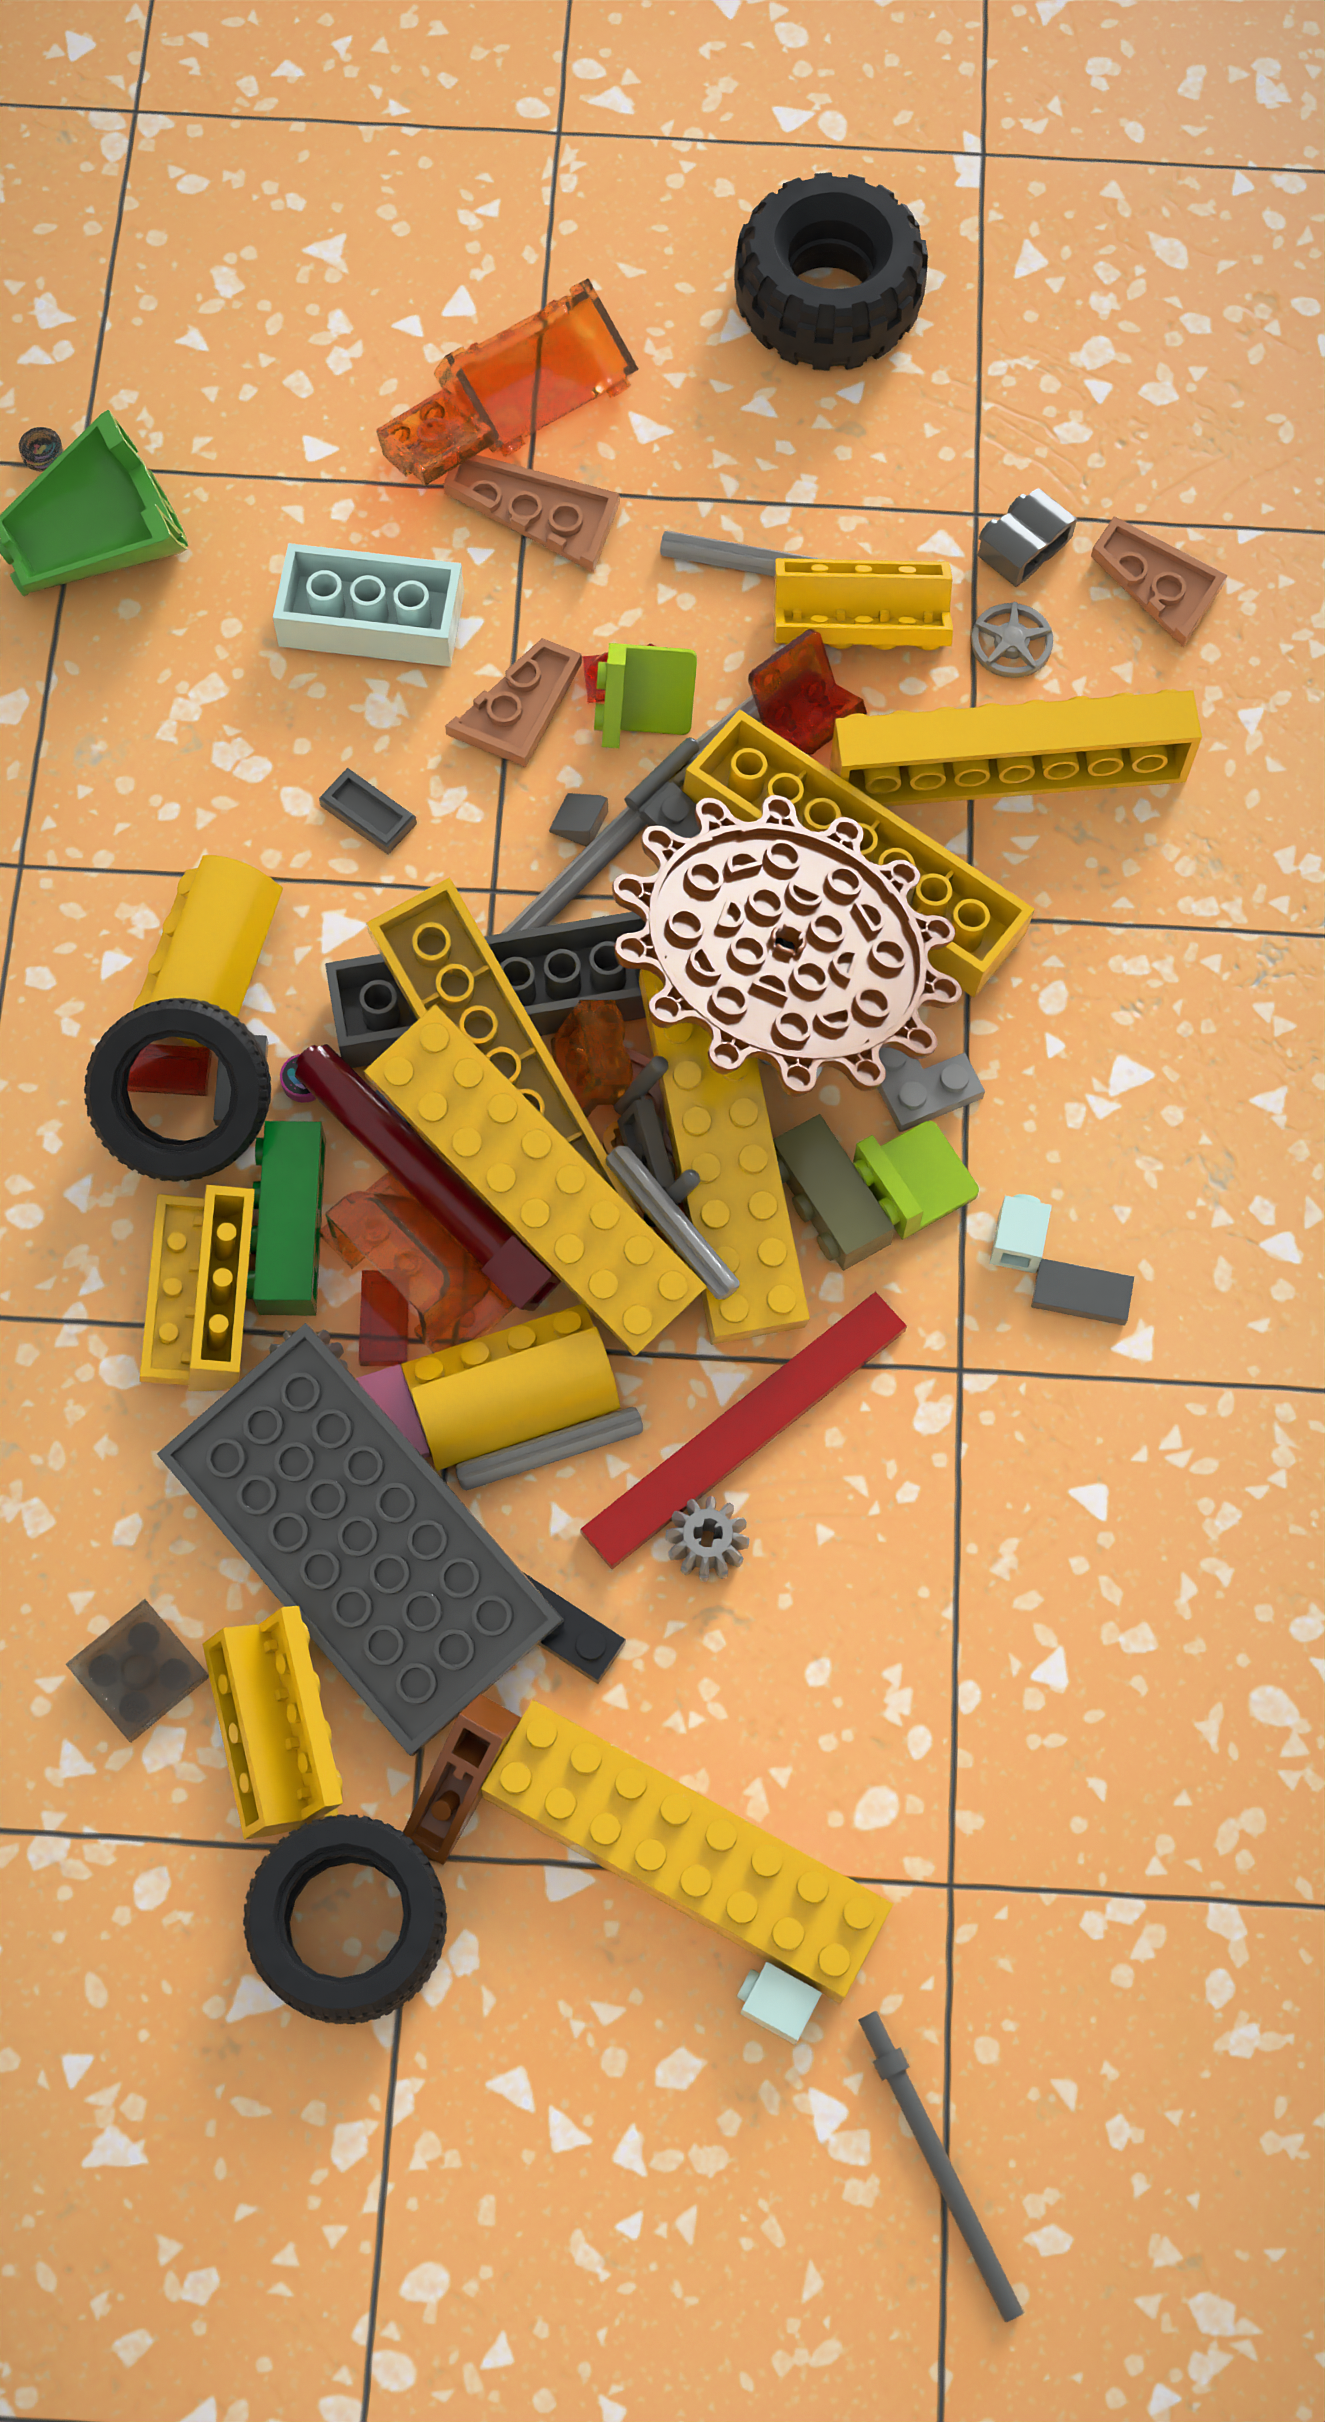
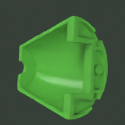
M109 410L103 412L0 514V554L9 565L12 564L15 571L10 574L11 579L23 596L31 592L181 554L187 550L188 541L167 496L152 471L147 469L144 461L137 454L138 449Z

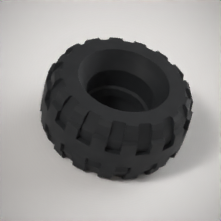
M832 172L814 173V178L802 181L798 177L783 183L782 188L778 189V194L770 192L752 210L748 224H743L738 237L734 284L737 306L742 318L746 319L748 326L751 327V332L767 349L776 348L778 354L781 355V359L794 365H798L800 361L811 364L813 370L830 371L831 366L844 365L847 370L863 366V363L867 362V359L871 356L874 359H879L898 344V340L902 339L905 332H910L917 320L919 309L923 302L927 279L928 252L926 240L921 239L920 225L906 204L901 203L898 205V200L893 192L881 184L875 187L865 183L864 177L848 174V177L832 176ZM829 267L847 271L857 277L862 283L848 288L831 289L811 285L800 280L798 276L812 269Z

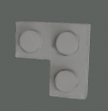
M881 1048L879 1050V1058L886 1071V1076L883 1083L877 1089L899 1132L976 1102L984 1097L985 1090L965 1052L923 1069L919 1060L912 1059L899 1050L893 1048Z

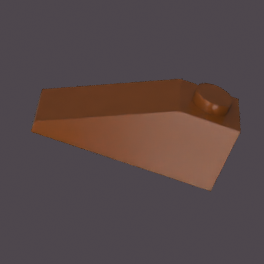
M481 1694L459 1713L403 1830L405 1836L410 1837L427 1857L441 1865H444L481 1801L483 1797L481 1787L521 1720L520 1716Z

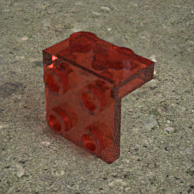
M814 629L806 630L754 668L748 675V683L762 725L808 756L813 755L818 749L833 739L836 718H845L851 714H867L863 699L835 683L821 634Z

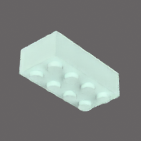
M288 543L273 613L279 647L451 667L464 598L462 563Z

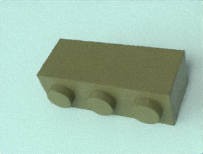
M821 1114L773 1139L782 1184L786 1182L794 1195L792 1203L800 1218L804 1222L810 1220L819 1233L817 1242L828 1260L835 1259L844 1271L891 1245L895 1227Z

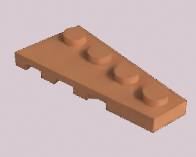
M457 449L444 481V492L446 495L591 572L595 570L620 504V493Z

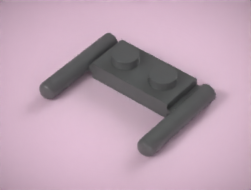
M686 738L624 798L627 806L633 811H637L640 814L639 817L649 827L662 826L683 838H692L700 833L695 819V807L697 804L673 782L669 783L668 781L699 751V743L694 738Z
M655 1056L615 1100L613 1107L621 1115L617 1122L624 1146L632 1150L678 1206L699 1185L700 1176L695 1170L688 1169L675 1180V1167L673 1162L668 1159L663 1141L662 1121L656 1116L652 1099H645V1095L664 1075L669 1066L668 1061L664 1057ZM645 1212L643 1216L644 1221L649 1226L656 1227L655 1223Z

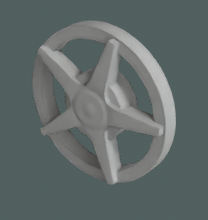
M1017 602L1004 603L993 606L980 615L973 627L971 646L976 659L987 670L999 676L1018 678L1031 675L1045 665L1052 651L1053 633L1048 621L1035 609L1017 604ZM1011 613L1009 622L1001 626L986 623L997 615ZM1018 614L1030 618L1040 628L1027 629L1019 623ZM980 631L995 638V650L989 658L980 646ZM1045 636V650L1035 661L1028 650L1031 640ZM1002 656L1009 659L1020 657L1027 665L1023 667H1006L995 662Z

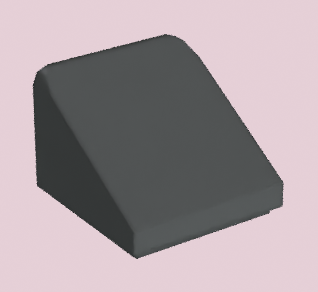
M567 793L549 832L587 847L596 838L608 814V798L601 795Z

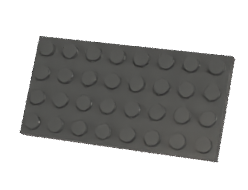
M307 1323L301 1326L157 1453L159 1458L284 1607L299 1606L302 1622L307 1626L310 1638L409 1756H414L458 1717L459 1713L479 1694L482 1695L564 1622V1619Z

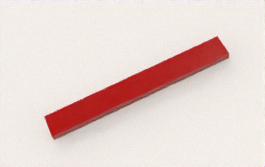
M875 1291L580 1529L581 1534L611 1570L614 1569L672 1522V1514L675 1511L684 1512L687 1509V1501L691 1499L699 1500L906 1331L907 1325Z

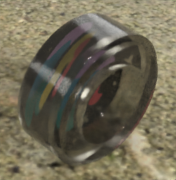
M47 427L32 428L25 432L19 441V451L24 464L35 471H44L64 451L59 435Z

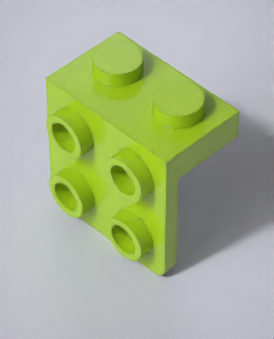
M609 643L607 662H598L597 689H605V703H596L594 730L603 731L602 747L619 748L621 730L685 735L690 732L697 668V654L695 651L683 648Z
M925 1121L881 1146L873 1135L856 1144L853 1165L902 1240L975 1200L978 1196L979 1187L938 1125L933 1121Z

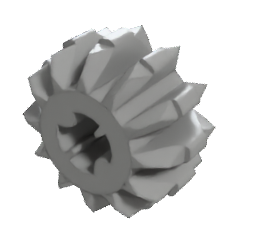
M712 1496L707 1497L705 1509H700L694 1499L687 1501L689 1516L683 1512L675 1511L672 1514V1522L678 1528L667 1529L665 1536L666 1541L676 1544L668 1551L670 1560L685 1558L681 1566V1573L685 1576L690 1574L695 1566L700 1568L699 1579L702 1582L708 1581L709 1569L712 1568L715 1569L721 1579L728 1576L726 1562L732 1566L740 1567L743 1563V1556L737 1550L747 1549L750 1541L749 1537L739 1534L746 1528L747 1522L745 1518L737 1517L729 1520L734 1512V1505L727 1503L720 1511L715 1510L716 1500ZM703 1531L714 1532L712 1547L701 1546Z

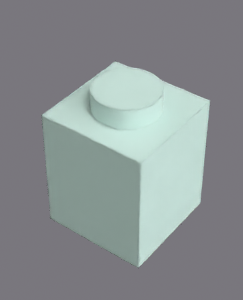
M1018 1194L1013 1197L1005 1195L998 1216L989 1264L1036 1274L1043 1256L1052 1205L1041 1203L1038 1198L1031 1195Z
M766 1962L761 1973L753 1969L750 1970L737 1997L745 2001L740 2012L741 2015L795 2045L822 1992Z

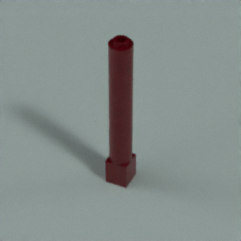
M328 1044L319 1047L312 1045L299 1055L296 1060L298 1067L295 1071V1078L483 1266L481 1271L520 1310L535 1311L561 1283V1280Z

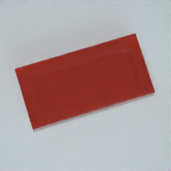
M149 1044L140 1051L130 1068L127 1090L130 1092L207 1096L212 1052L207 1047Z
M362 1270L359 1335L360 1366H395L398 1364L401 1366L402 1363L408 1362L410 1270Z

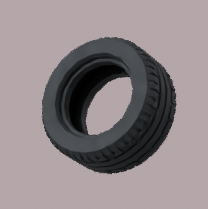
M170 998L151 1002L121 1017L108 1028V1031L103 1034L101 1040L95 1046V1050L92 1052L90 1062L86 1068L88 1070L87 1074L85 1075L84 1093L86 1098L84 1100L85 1105H87V1115L92 1120L90 1124L95 1129L97 1138H101L103 1141L101 1144L109 1150L113 1157L116 1156L118 1158L117 1161L127 1165L130 1170L133 1171L135 1169L138 1171V1174L147 1175L152 1179L159 1178L160 1181L170 1180L172 1182H179L184 1180L186 1182L193 1179H202L231 1165L256 1139L265 1122L271 1100L272 1085L270 1083L269 1066L259 1042L254 1038V1034L247 1029L244 1023L242 1024L237 1017L231 1015L227 1010L197 999ZM168 1037L195 1040L212 1050L225 1066L231 1086L229 1110L221 1124L206 1136L186 1141L164 1138L147 1128L133 1111L127 1090L130 1068L140 1051L153 1041Z
M331 1815L321 1820H312L311 1824L305 1823L299 1829L289 1832V1836L281 1838L278 1841L279 1843L269 1850L270 1854L264 1856L261 1861L262 1864L254 1872L256 1876L254 1879H251L250 1889L245 1897L247 1904H244V1936L247 1942V1950L258 1974L270 1990L294 2010L312 2019L327 2023H365L369 2020L380 2019V2016H387L395 2009L404 2006L403 2003L409 2002L423 1988L422 1985L428 1982L431 1973L437 1967V1961L441 1957L442 1948L445 1944V1934H447L446 1904L441 1884L431 1863L412 1839L405 1836V1833L395 1829L388 1823L384 1824L381 1820H374L367 1816L361 1818L358 1815H337V1817H332ZM349 1863L374 1867L393 1880L401 1894L404 1917L398 1941L383 1961L365 1973L341 1978L317 1973L302 1962L293 1947L290 1921L295 1900L309 1880L329 1867Z

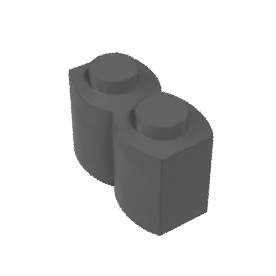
M1040 488L1035 489L1027 496L1021 494L1013 501L1007 515L999 520L995 518L990 520L982 529L979 535L981 542L978 557L1015 587L1019 586L1032 576L1043 562L1052 558L1073 537L1077 518Z

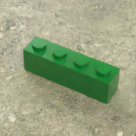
M265 1121L264 1138H256L255 1162L256 1166H262L261 1181H254L252 1189H255L253 1209L259 1210L258 1226L252 1225L250 1254H256L255 1270H248L246 1294L247 1299L254 1300L259 1315L316 1316L326 1153V1137L322 1122Z

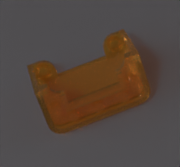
M589 278L570 287V296L566 295L557 301L554 299L544 309L480 344L475 342L467 350L462 346L445 355L434 370L433 374L442 390L492 454L501 451L503 456L507 457L526 445L523 440L525 437L605 393L611 399L632 386L628 379L639 368Z

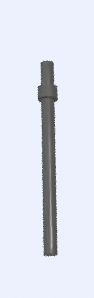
M876 2010L858 2020L877 2058L872 2062L881 2080L887 2079L1004 2322H1009L1022 2315L1024 2311L905 2070L910 2066L901 2047L895 2049Z

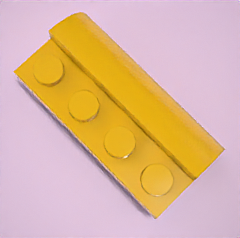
M775 558L774 641L776 643H784L792 648H803L809 644H828L833 648L846 649L854 644L872 645L877 649L883 650L893 649L897 645L916 646L922 650H936L941 646H952L953 626L950 605L953 578L950 563L946 561Z
M202 855L198 868L185 870L184 875L178 882L177 895L170 914L163 923V933L156 952L149 961L148 973L142 990L134 1001L133 1010L163 999L186 998L203 1000L212 1005L220 1006L219 1008L227 1010L231 1015L238 1018L283 887L260 870L242 861L219 855ZM176 1037L196 1051L210 1050L195 1040Z
M206 1185L205 1198L157 1194L139 1382L188 1385V1391H217L230 1388L238 1383L255 1189Z
M583 1303L401 1364L436 1471L621 1409L616 1383L597 1326L594 1327L587 1308Z
M299 1606L282 1607L260 1624L222 1628L202 1643L244 1840L282 1834L294 1829L297 1830L305 1823L311 1824L312 1820H321L331 1815L336 1817L338 1815L337 1807L343 1804V1782L339 1771L335 1769L330 1746L332 1740L331 1729L328 1722L324 1719L319 1698L320 1680L312 1667L308 1649L309 1631L305 1623L302 1622Z

